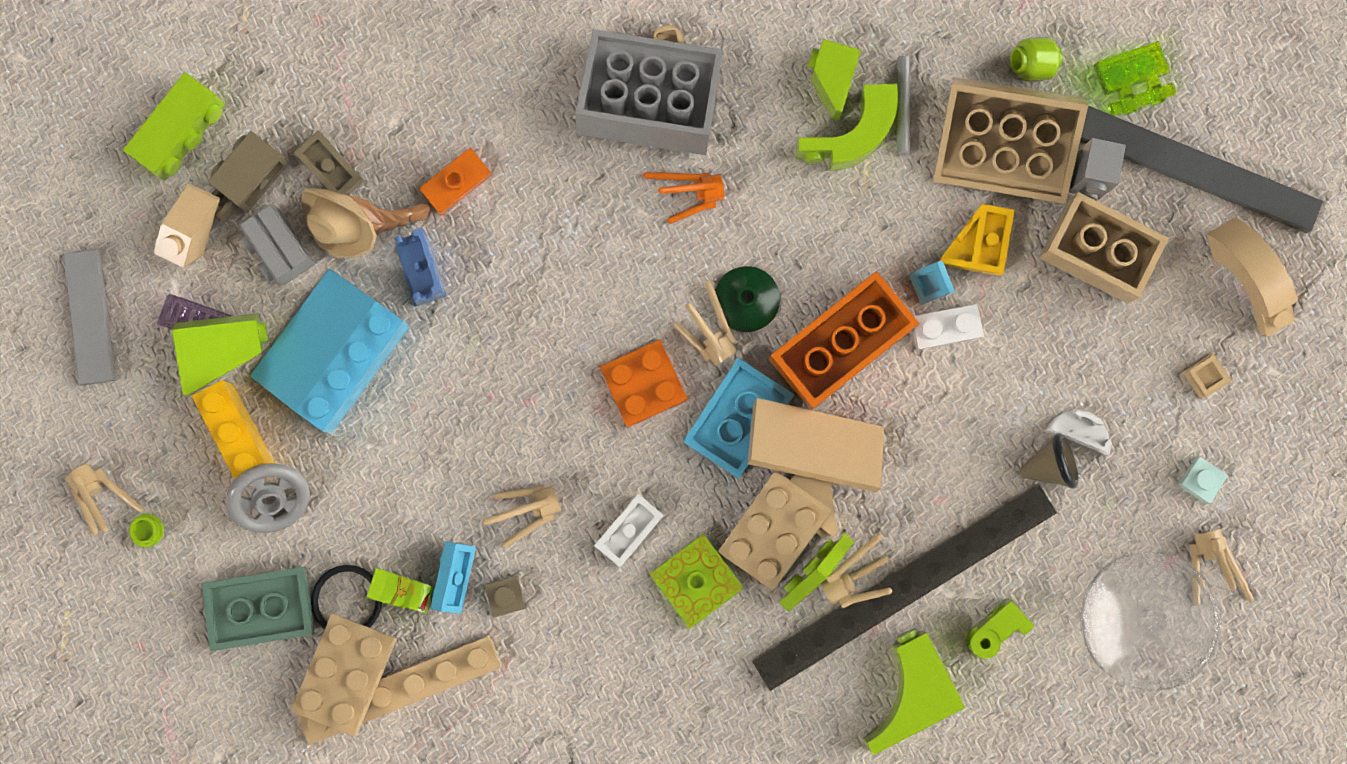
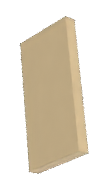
M757 398L753 403L747 464L877 492L881 489L884 427Z

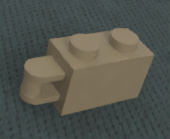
M252 131L247 135L241 136L235 142L233 152L225 161H220L213 168L211 178L207 181L215 187L211 194L219 197V202L225 196L230 199L224 207L218 203L215 218L221 223L226 222L239 207L248 213L289 165V162L280 153Z

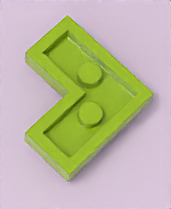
M846 533L835 542L829 538L816 552L820 558L815 556L803 568L802 572L804 575L801 577L796 573L785 584L783 588L787 593L780 600L779 604L788 612L791 611L828 578L854 544V541Z

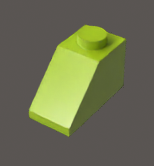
M823 39L820 49L813 48L807 67L813 68L810 80L831 118L839 121L861 50Z

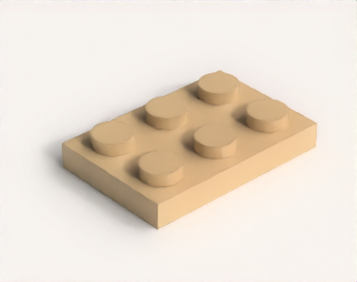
M774 471L721 545L718 553L773 591L830 515L831 509L780 473Z
M332 613L290 711L352 737H357L397 638Z

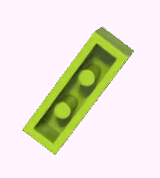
M184 72L124 147L123 151L156 176L166 181L169 176H173L182 165L181 160L188 151L195 149L200 144L202 134L207 127L219 120L223 112L222 108L226 104L216 94Z

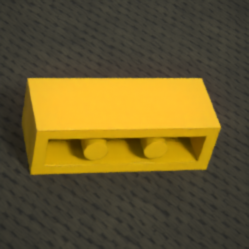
M220 380L191 396L234 480L241 473L252 467L275 463L233 383Z

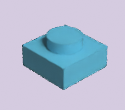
M943 261L933 263L909 274L921 305L955 292Z

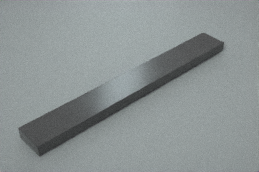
M1088 106L1080 141L1087 143L1092 138L1125 144L1126 148L1123 159L1302 232L1309 233L1312 231L1323 203L1322 200Z

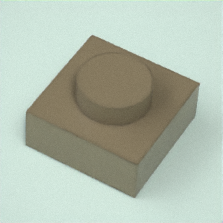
M518 575L484 585L493 618L527 608Z

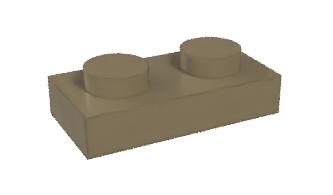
M319 130L294 151L296 156L330 191L349 195L364 182L363 178Z

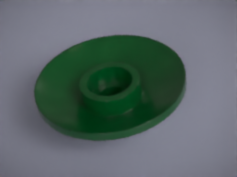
M742 266L732 269L720 279L715 289L728 326L736 331H758L766 327L778 312L780 305L778 286L768 273L759 268ZM744 292H751L753 294L754 300L751 303H745L741 299V295Z

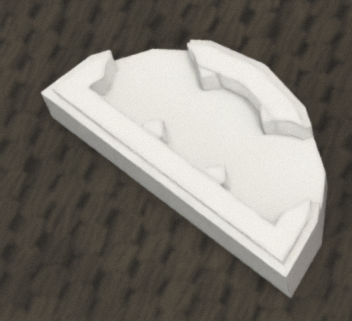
M1078 409L1062 412L1053 418L1044 430L1053 435L1061 433L1070 442L1104 456L1110 455L1112 442L1109 439L1108 431L1103 425L1104 422L1091 412Z

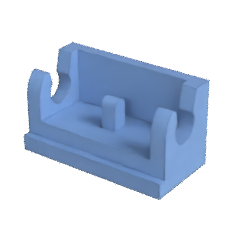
M422 227L413 230V235L402 237L399 235L395 237V246L415 307L447 297L428 235Z

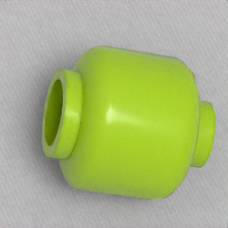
M1049 37L1022 39L1012 50L1010 56L1012 71L1021 80L1026 82L1052 79L1063 61L1062 51L1058 48L1056 42Z

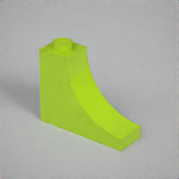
M915 628L897 636L898 643L892 645L899 670L898 691L888 716L878 728L863 738L873 756L965 708L928 634L924 631L916 632Z

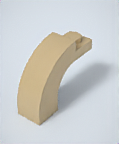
M1235 217L1207 233L1213 260L1231 271L1245 288L1253 306L1258 331L1264 336L1269 337L1294 322L1292 304L1298 301L1297 294L1285 267L1268 243L1250 226Z

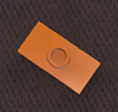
M470 147L419 189L436 211L443 215L491 177L492 173Z

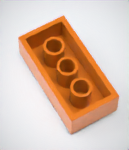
M876 271L771 354L768 360L808 410H813L920 323Z

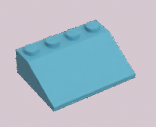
M328 269L250 377L322 432L332 434L410 328V325L334 271Z

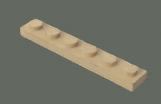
M488 635L380 679L362 724L501 668L502 665L491 636ZM298 715L308 745L341 733L338 730Z

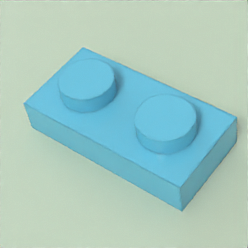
M445 541L430 609L440 612L462 613L476 550L475 546Z

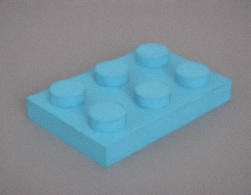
M738 358L683 440V443L737 479H740L749 465L747 462L754 401L759 398L788 405L795 394Z

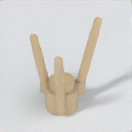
M707 280L705 286L724 336L720 331L713 334L691 303H687L686 308L707 337L703 341L705 346L678 322H674L673 327L702 354L706 362L711 359L716 366L737 352L733 345L737 340L729 329L712 283Z
M84 464L72 470L65 477V480L71 487L70 491L76 498L93 535L99 533L95 521L102 532L108 531V527L92 499L93 496L101 491L100 483H103L137 512L143 511L142 506L111 481L101 468L94 471L89 464Z
M542 484L534 488L495 493L493 498L496 500L524 496L532 497L528 498L530 503L488 517L483 520V524L489 525L531 510L535 517L542 515L502 543V547L507 548L544 523L555 520L554 514L562 511L553 486L544 488Z
M1221 529L1193 535L1196 543L1189 545L1192 555L1193 603L1195 605L1200 604V555L1202 554L1205 561L1217 558L1231 590L1236 589L1233 579L1234 575L1246 599L1251 601L1253 596L1228 547L1226 537H1223Z
M877 534L833 570L828 578L821 583L822 589L832 606L840 603L842 608H845L853 603L892 593L891 588H884L851 596V593L856 591L853 582L889 561L887 556L872 562L851 575H848L847 572L842 574L882 539L881 535Z

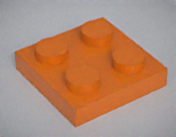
M660 339L600 366L627 428L688 401Z

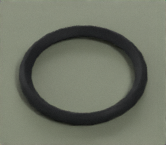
M341 565L328 570L319 578L312 592L311 606L316 621L323 629L326 628L327 621L322 617L319 610L318 598L324 583L337 573L354 572L362 575L371 584L373 575L370 572L356 565ZM375 601L374 611L368 621L363 624L364 626L370 628L380 615L382 602Z

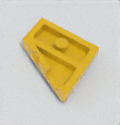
M981 204L939 261H943L946 267L1001 277L1004 274L1015 210Z

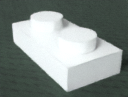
M977 304L914 316L920 323L912 330L916 350L984 337Z
M637 494L594 546L617 566L621 567L664 515Z

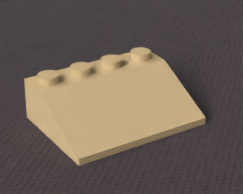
M953 77L933 182L1066 204L1088 109L1087 99Z

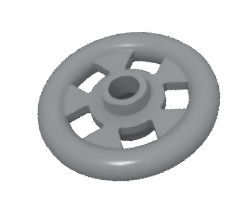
M261 464L244 471L232 482L227 492L226 507L230 517L240 527L258 533L276 532L291 526L305 513L310 500V489L305 478L297 470L283 464ZM278 477L279 481L277 484L271 482L264 483V478ZM247 486L255 488L250 498L241 496ZM294 487L296 496L286 499L284 489ZM252 506L259 512L255 518L245 513ZM284 507L287 511L285 514L276 518L272 516Z

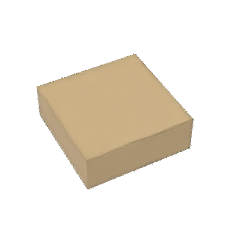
M1214 353L1208 354L1182 371L1200 399L1206 398L1232 381Z

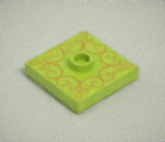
M704 534L649 574L689 629L744 589Z

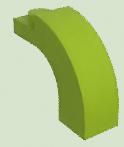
M864 84L860 93L859 124L849 133L838 137L798 138L796 159H804L806 163L824 162V158H829V171H838L853 167L869 158L880 147L894 122L898 104L897 84Z

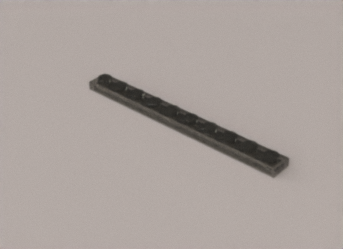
M1040 484L1034 485L861 592L865 593L891 588V594L853 603L845 608H842L840 605L753 659L754 666L770 691L1057 514V511Z

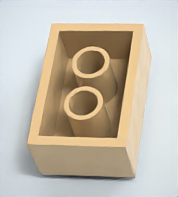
M1077 192L1067 201L1039 259L1128 304L1140 298L1169 238Z

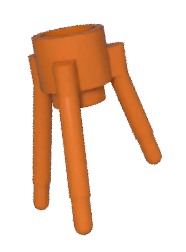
M645 172L643 174L645 179L694 181V184L660 187L658 189L660 194L695 191L696 200H703V203L667 219L669 224L703 210L716 208V201L724 200V186L720 174L711 175L710 172L701 174Z

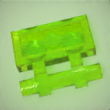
M1159 41L1097 61L1093 65L1104 95L1114 92L1118 93L1119 101L1108 105L1109 112L1113 116L1121 113L1128 115L1137 112L1139 107L1148 104L1155 106L1164 103L1166 98L1176 95V89L1172 83L1162 86L1159 77L1165 76L1170 72ZM1145 82L1147 91L1134 95L1131 87Z

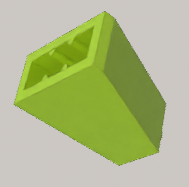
M258 313L175 323L172 328L183 396L196 392L262 352L263 343L268 342L266 322L260 323Z

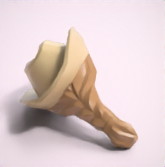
M305 188L302 193V211L308 232L319 249L336 258H358L373 249L376 237L382 231L394 230L396 227L404 226L408 222L426 220L431 211L428 204H419L411 208L389 211L375 207L367 199L326 189Z

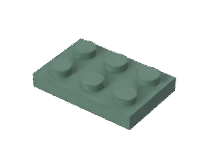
M306 566L201 583L210 651L315 634Z

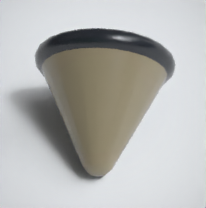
M1056 433L1053 439L1021 467V477L1075 489L1079 482L1078 470L1073 452L1065 436L1061 433Z

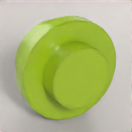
M154 514L138 515L130 524V538L133 543L140 547L155 546L163 538L164 524Z

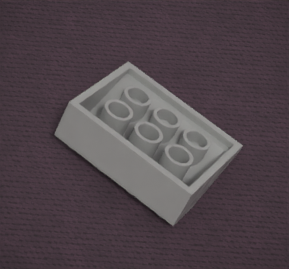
M593 29L575 114L576 135L707 155L723 50Z

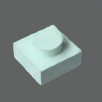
M1195 457L1178 483V486L1205 504H1210L1228 475L1203 458Z

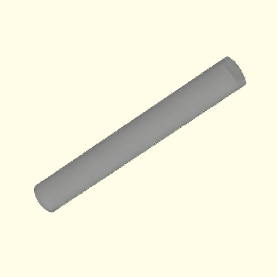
M898 56L897 154L909 155L910 56Z

